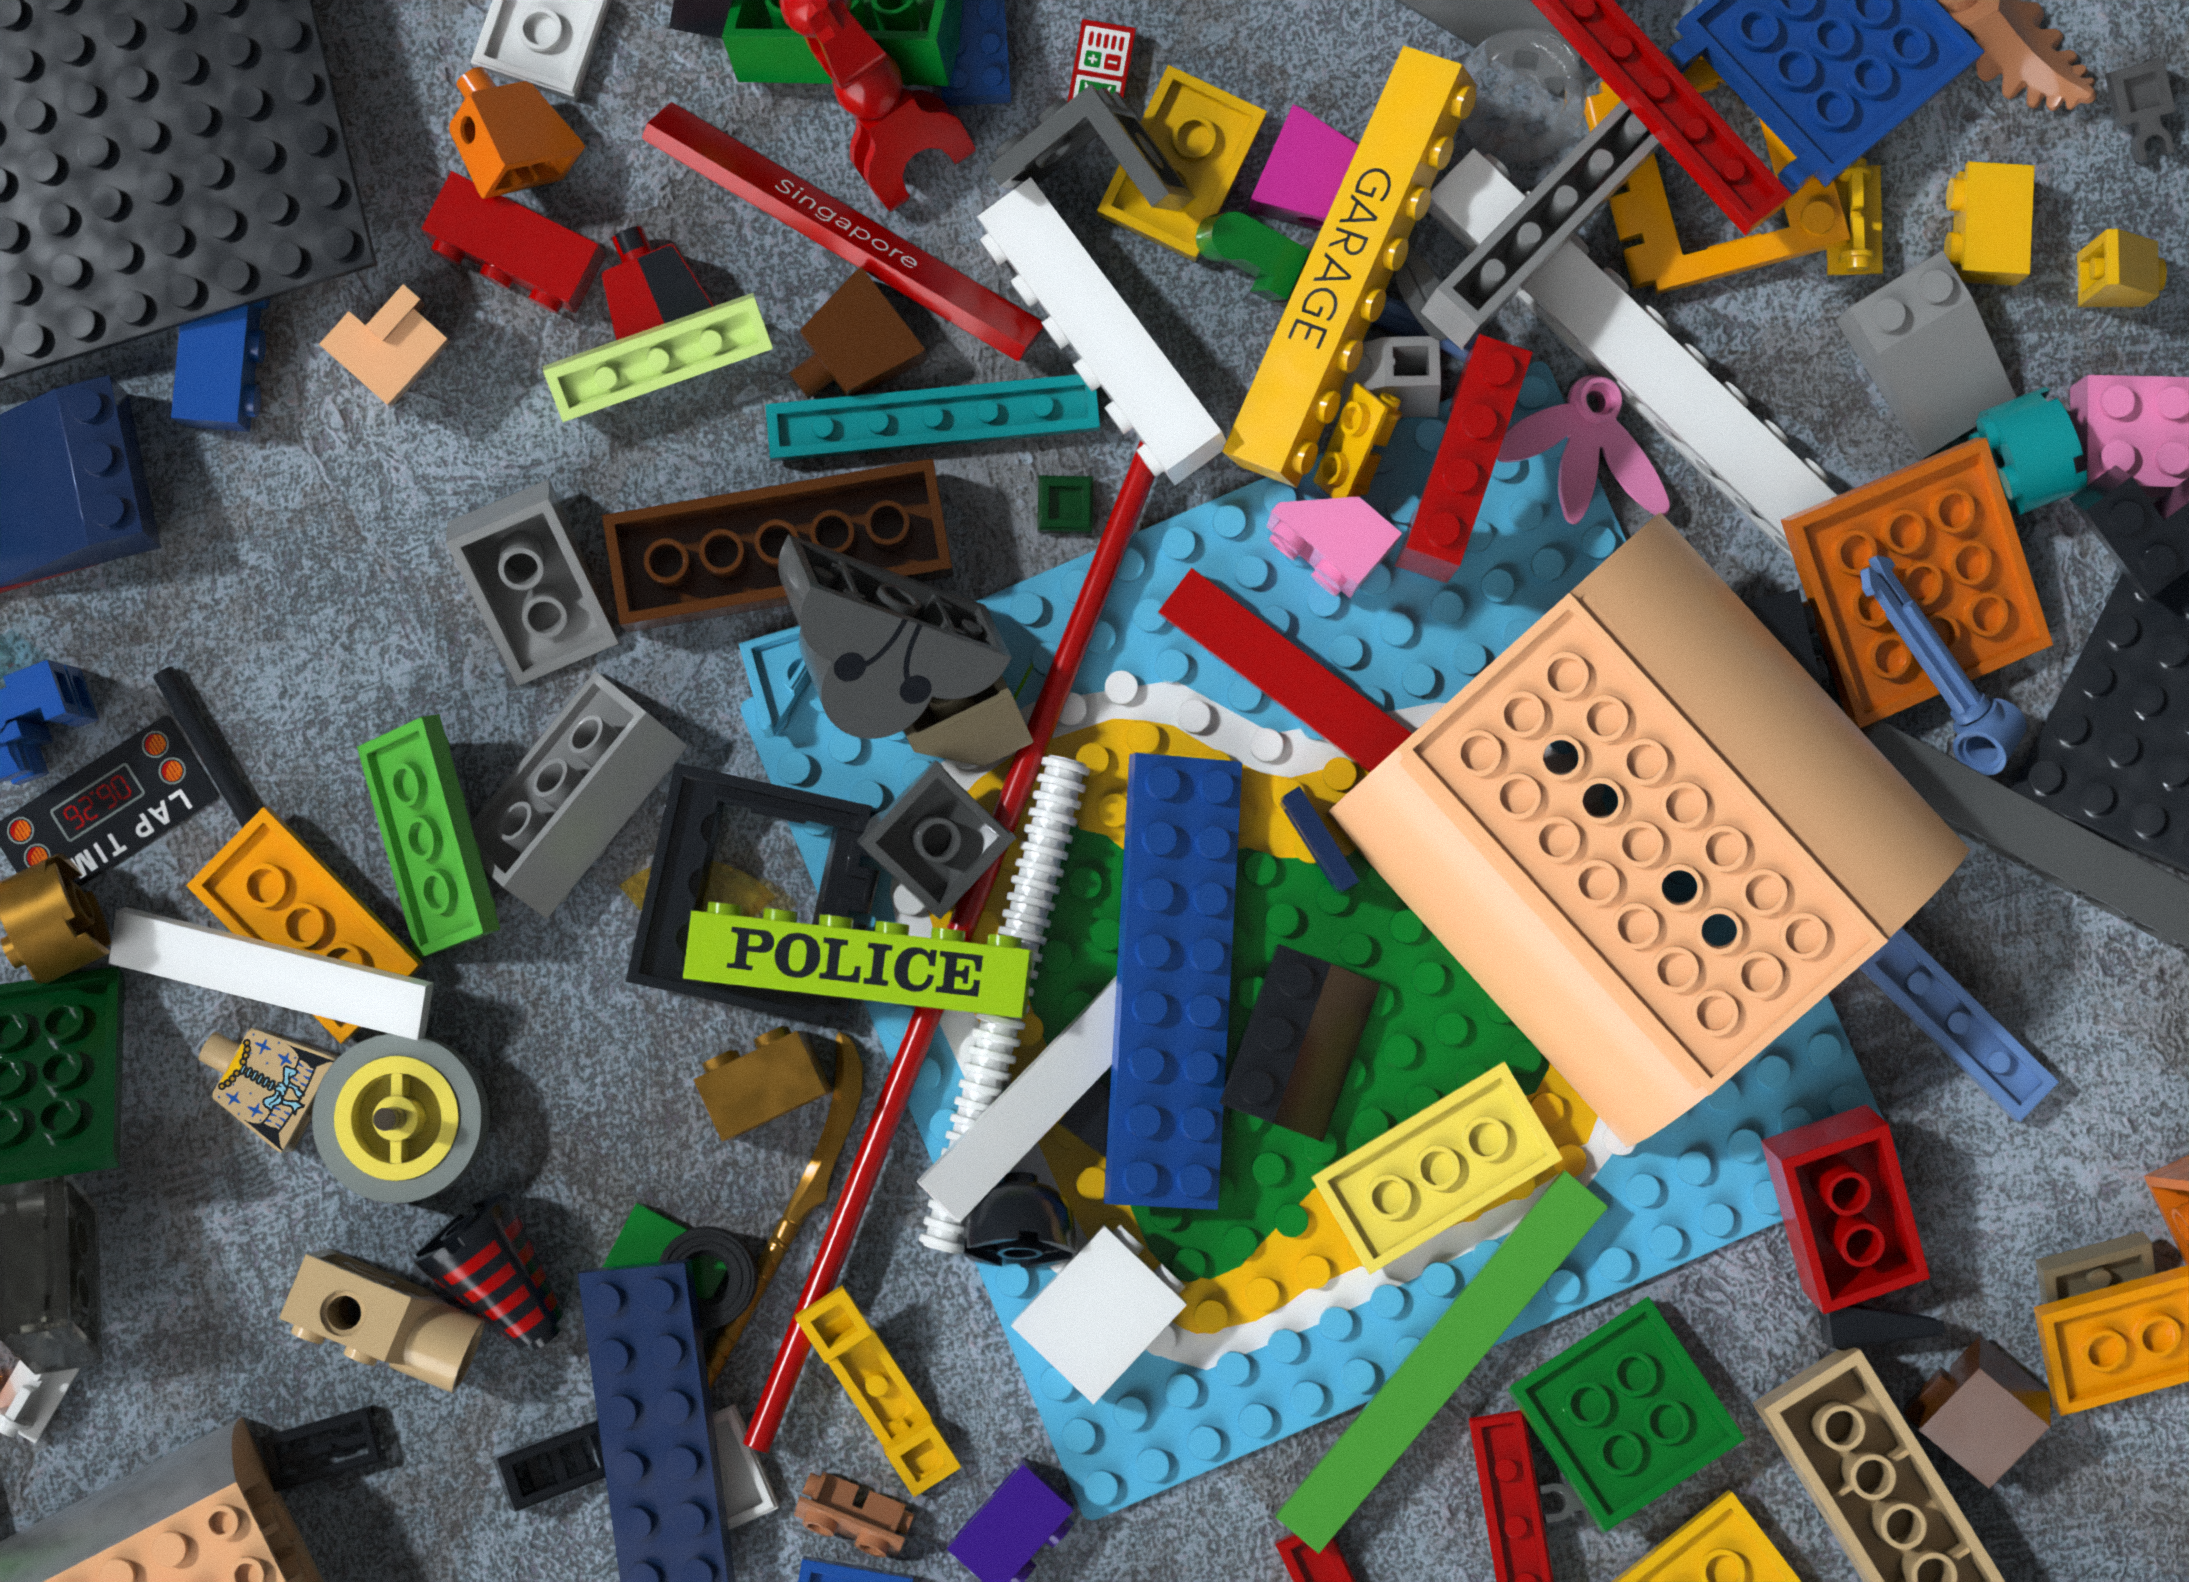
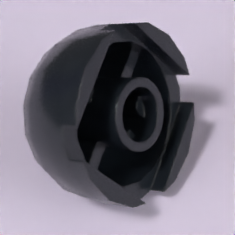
M1013 1172L1006 1174L1004 1182L997 1183L966 1216L964 1255L974 1262L1002 1267V1257L1021 1259L1020 1268H1034L1065 1263L1072 1259V1253L1076 1254L1074 1215L1067 1199L1053 1187L1038 1183V1176L1033 1173Z

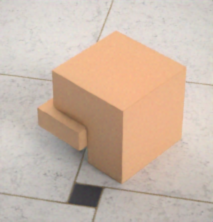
M403 284L366 325L348 311L319 345L384 403L393 407L451 342L418 313L425 304Z

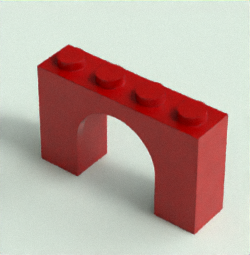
M1479 334L1465 359L1448 409L1451 413L1420 501L1411 516L1395 566L1446 584L1460 567L1533 354L1532 351Z

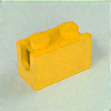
M1968 161L1965 164V172L1959 171L1955 178H1950L1946 193V208L1948 211H1954L1953 232H1948L1945 238L1944 253L1963 283L2017 286L2030 275L2035 165Z

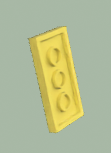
M1501 1062L1310 1177L1367 1273L1371 1275L1561 1161L1563 1158L1505 1062Z

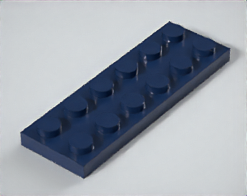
M692 1259L585 1269L578 1273L620 1582H736Z

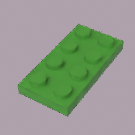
M440 714L420 717L357 746L416 956L419 959L434 956L501 930L496 914L495 902L489 890L481 862L480 849L475 841L465 806L464 793L459 785L450 753V744L445 735Z

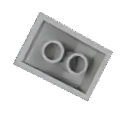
M1943 250L1853 304L1835 320L1922 459L1977 427L1976 419L1980 411L2016 398L1973 297Z
M549 479L447 522L446 544L517 686L619 644L618 637L574 530Z

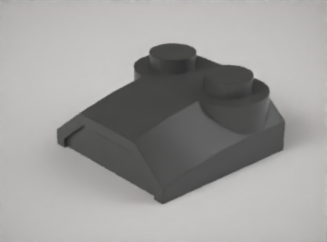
M935 760L886 810L877 813L869 820L864 833L856 842L935 917L941 919L1017 837L989 814Z

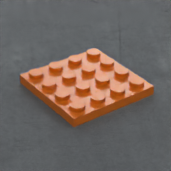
M1973 438L1781 519L1807 601H1809L1813 609L1816 627L1846 715L1859 729L1940 694L1886 617L1885 611L1874 595L1867 597L1863 592L1860 571L1871 567L1868 561L1869 558L1879 555L1892 559L1895 564L1892 569L1893 573L1911 599L1915 600L1970 681L2053 645L1987 438Z

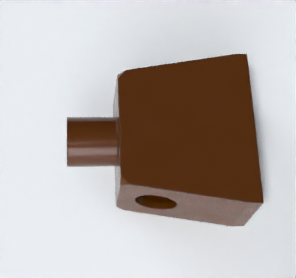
M860 267L802 327L800 334L813 355L788 374L807 399H810L833 380L845 396L863 395L923 364L928 359L925 348L865 270Z

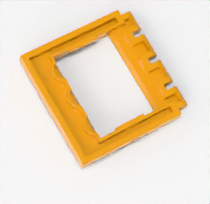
M1702 56L1683 74L1698 93L1718 89L1719 84L1725 83L1724 79ZM1600 82L1598 88L1600 94L1587 97L1581 101L1589 132L1621 101L1605 82ZM1759 118L1774 173L1778 179L1777 174L1797 157ZM1654 153L1621 186H1626L1627 192L1608 199L1620 242L1641 239L1642 244L1629 247L1623 251L1632 286L1634 289L1653 285L1656 295L1848 244L1851 240L1835 181L1825 188L1815 176L1793 195L1784 206L1790 227L1709 246L1705 250L1686 255L1682 254Z

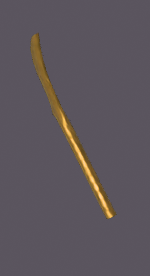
M840 1031L836 1036L835 1087L823 1132L805 1173L783 1213V1217L780 1218L772 1236H770L764 1247V1251H762L756 1262L758 1286L751 1304L737 1319L721 1326L705 1354L710 1391L726 1364V1360L731 1355L735 1344H737L742 1335L743 1329L747 1326L760 1299L774 1277L777 1268L780 1266L786 1252L800 1230V1226H802L815 1207L827 1200L829 1181L835 1163L856 1118L863 1093V1065L857 1047L850 1037Z

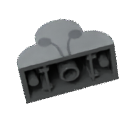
M788 534L779 555V577L800 626L799 647L802 658L827 717L841 731L866 739L894 735L913 724L924 712L932 697L961 699L973 696L991 686L1006 669L1012 656L984 604Z

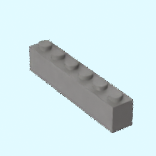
M1621 100L1436 288L1421 310V313L1462 350L1662 144Z

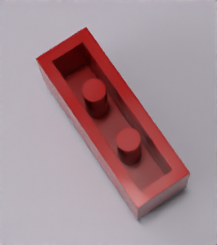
M453 171L450 172L421 227L424 234L433 242L430 250L435 254L457 265H460L463 258L482 267L479 274L483 278L505 289H509L513 282L531 291L528 297L530 301L555 314H558L561 307L575 314L577 313L606 257L599 244L501 195L482 199L473 181Z

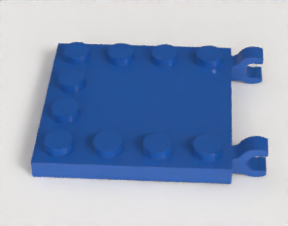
M1703 0L1680 19L1675 29L1683 38L1672 45L1664 53V56L1682 75L1702 56L1797 158L1784 167L1777 176L1779 177L1778 180L1793 196L1813 176L1825 188L1975 64L1985 51L1936 0Z

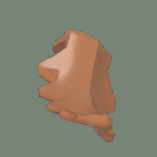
M1936 0L1961 27L1968 29L1973 34L1975 42L1985 51L1976 62L1979 78L1988 82L1999 74L2003 75L2002 94L2005 98L2012 99L2023 88L2027 87L2026 104L2028 107L2037 108L2042 99L2046 97V106L2050 111L2057 110L2064 101H2066V108L2072 110L2079 103L2088 104L2096 99L2097 94L2092 88L2095 80L2091 77L2084 78L2088 73L2087 67L2083 64L2071 65L2078 59L2076 52L2072 50L2056 51V48L2063 39V34L2058 29L2039 28L2044 17V11L2037 2L2022 0Z

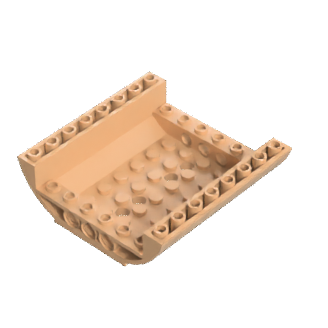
M1661 512L1654 516L1325 814L1626 1147L1649 1138L1723 1085L1884 946L1888 939L1948 880L1970 851L1966 844ZM1557 740H1565L1573 744L1579 756L1577 766L1567 773H1557L1551 770L1545 762V750L1549 744ZM1594 784H1606L1615 790L1618 796V806L1611 814L1596 816L1585 807L1584 794ZM1677 870L1690 873L1697 882L1695 895L1690 900L1682 903L1670 900L1664 894L1662 888L1665 877ZM1714 914L1729 916L1737 927L1735 938L1723 946L1709 943L1702 934V925L1708 917Z

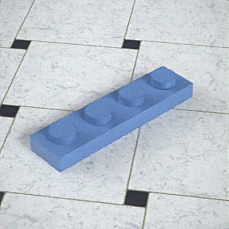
M1902 927L1888 939L1884 946L1858 967L2014 1121L2021 1122L2059 1083Z

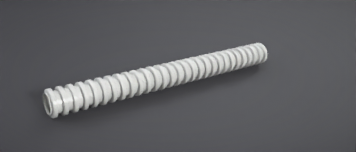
M1055 755L1042 757L1041 764L1046 766L1044 774L1039 773L1037 777V782L1041 783L1040 791L1034 790L1032 797L1037 800L1036 807L1029 808L1028 815L1033 817L1031 824H1025L1024 832L1028 833L1027 841H1021L1019 848L1024 850L1023 857L1017 858L1015 866L1020 867L1018 875H1012L1011 883L1016 884L1014 892H1008L1006 897L1007 900L1011 901L1010 908L1003 909L1002 916L1007 918L1005 926H999L998 934L1022 938L1021 949H1030L1034 952L1031 979H1037L1038 971L1034 970L1035 962L1042 961L1043 955L1039 954L1038 951L1040 945H1046L1047 938L1042 936L1044 928H1050L1051 920L1047 919L1048 911L1055 910L1056 904L1051 902L1053 894L1058 895L1060 887L1055 884L1057 877L1062 878L1064 875V870L1060 868L1062 860L1067 861L1069 853L1064 851L1065 845L1071 844L1073 836L1068 833L1070 827H1076L1077 819L1073 817L1074 810H1080L1082 803L1077 800L1078 794L1085 793L1086 785L1081 783L1083 776H1089L1090 768L1086 767V764ZM1030 987L1029 996H1033L1034 989ZM976 1014V1018L981 1021L979 1029L973 1028L971 1035L976 1037L974 1046H968L967 1052L972 1054L970 1063L964 1062L963 1070L968 1072L966 1080L960 1079L958 1086L963 1088L961 1097L956 1096L954 1104L959 1105L957 1114L952 1113L950 1116V1121L955 1123L952 1131H946L945 1138L950 1139L948 1148L1005 1091L1003 1089L1005 1081H1011L1012 1074L1008 1073L1009 1064H1015L1017 1059L1016 1056L1012 1055L1013 1048L1020 1047L1021 1040L1016 1038L1018 1029L1024 1030L1025 1023L1020 1018ZM943 1147L941 1155H943L948 1148ZM929 1199L928 1207L932 1208L931 1216L924 1217L923 1223L928 1225L926 1233L920 1234L919 1241L923 1242L924 1246L961 1255V1252L964 1253L966 1217L961 1222H955L934 1199Z

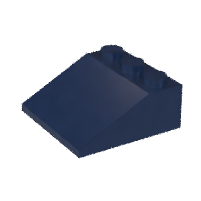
M110 375L55 388L0 414V588L161 548L129 394Z

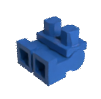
M45 660L3 676L6 687L0 689V782L11 780L13 785H21L49 774L40 749L42 746L53 743L49 728L45 725L55 722L79 728L99 720L81 668Z

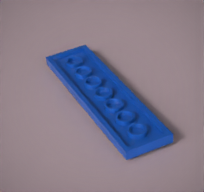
M1146 753L1129 754L1104 1204L1218 1210L1224 1105L1219 1104V1100L1225 1086L1242 779V762Z

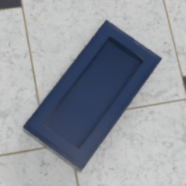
M1298 786L1284 795L1279 803L1334 892L1340 894L1358 883L1359 879L1301 787Z

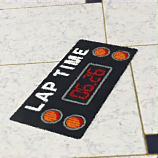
M164 716L0 821V847L16 873L58 853H62L81 872L82 876L73 880L80 887L218 798V794L169 717Z

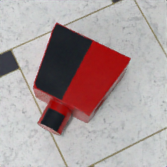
M642 226L625 229L612 237L622 263L605 270L601 274L616 340L713 307L674 244H667L652 251Z

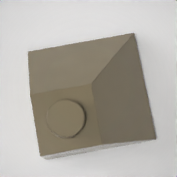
M1002 675L991 686L970 697L961 699L932 697L921 716L904 729L905 735L913 751L916 753L982 767L1001 758L1008 757L1015 751L1034 743Z

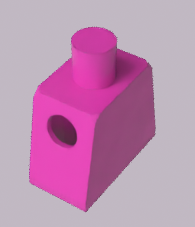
M1293 104L1252 194L1248 211L1257 215L1321 230L1358 148V144L1303 108Z

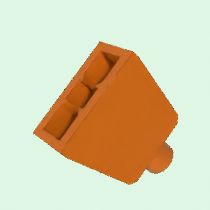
M483 67L473 68L458 79L456 85L465 100L451 120L449 132L482 199L564 179L585 148V145L533 84L521 81L496 86Z

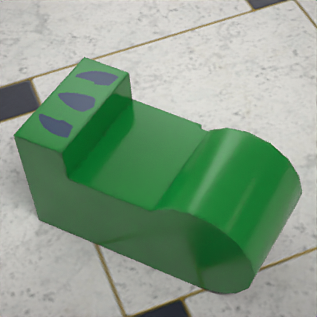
M1237 211L1208 216L1198 226L1195 236L1196 245L1206 259L1213 262L1228 261L1230 264L1256 277L1250 292L1267 301L1286 300L1309 253V249L1246 214Z

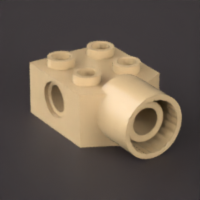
M330 1248L305 1254L279 1316V1319L294 1324L291 1333L299 1338L316 1344H323L325 1339L333 1340L345 1345L346 1348L343 1354L355 1361L370 1366H375L378 1360L388 1362L391 1369L452 1394L457 1391L475 1356L485 1328L484 1319L447 1304L432 1290ZM350 1297L358 1302L361 1309V1316L358 1322L348 1312L347 1306Z

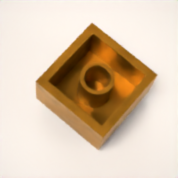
M783 1025L753 1039L757 1049L746 1055L741 1056L738 1050H729L702 1063L705 1074L693 1079L721 1141L734 1139L833 1092L805 1031L796 1030L791 1032L789 1026L784 1027Z

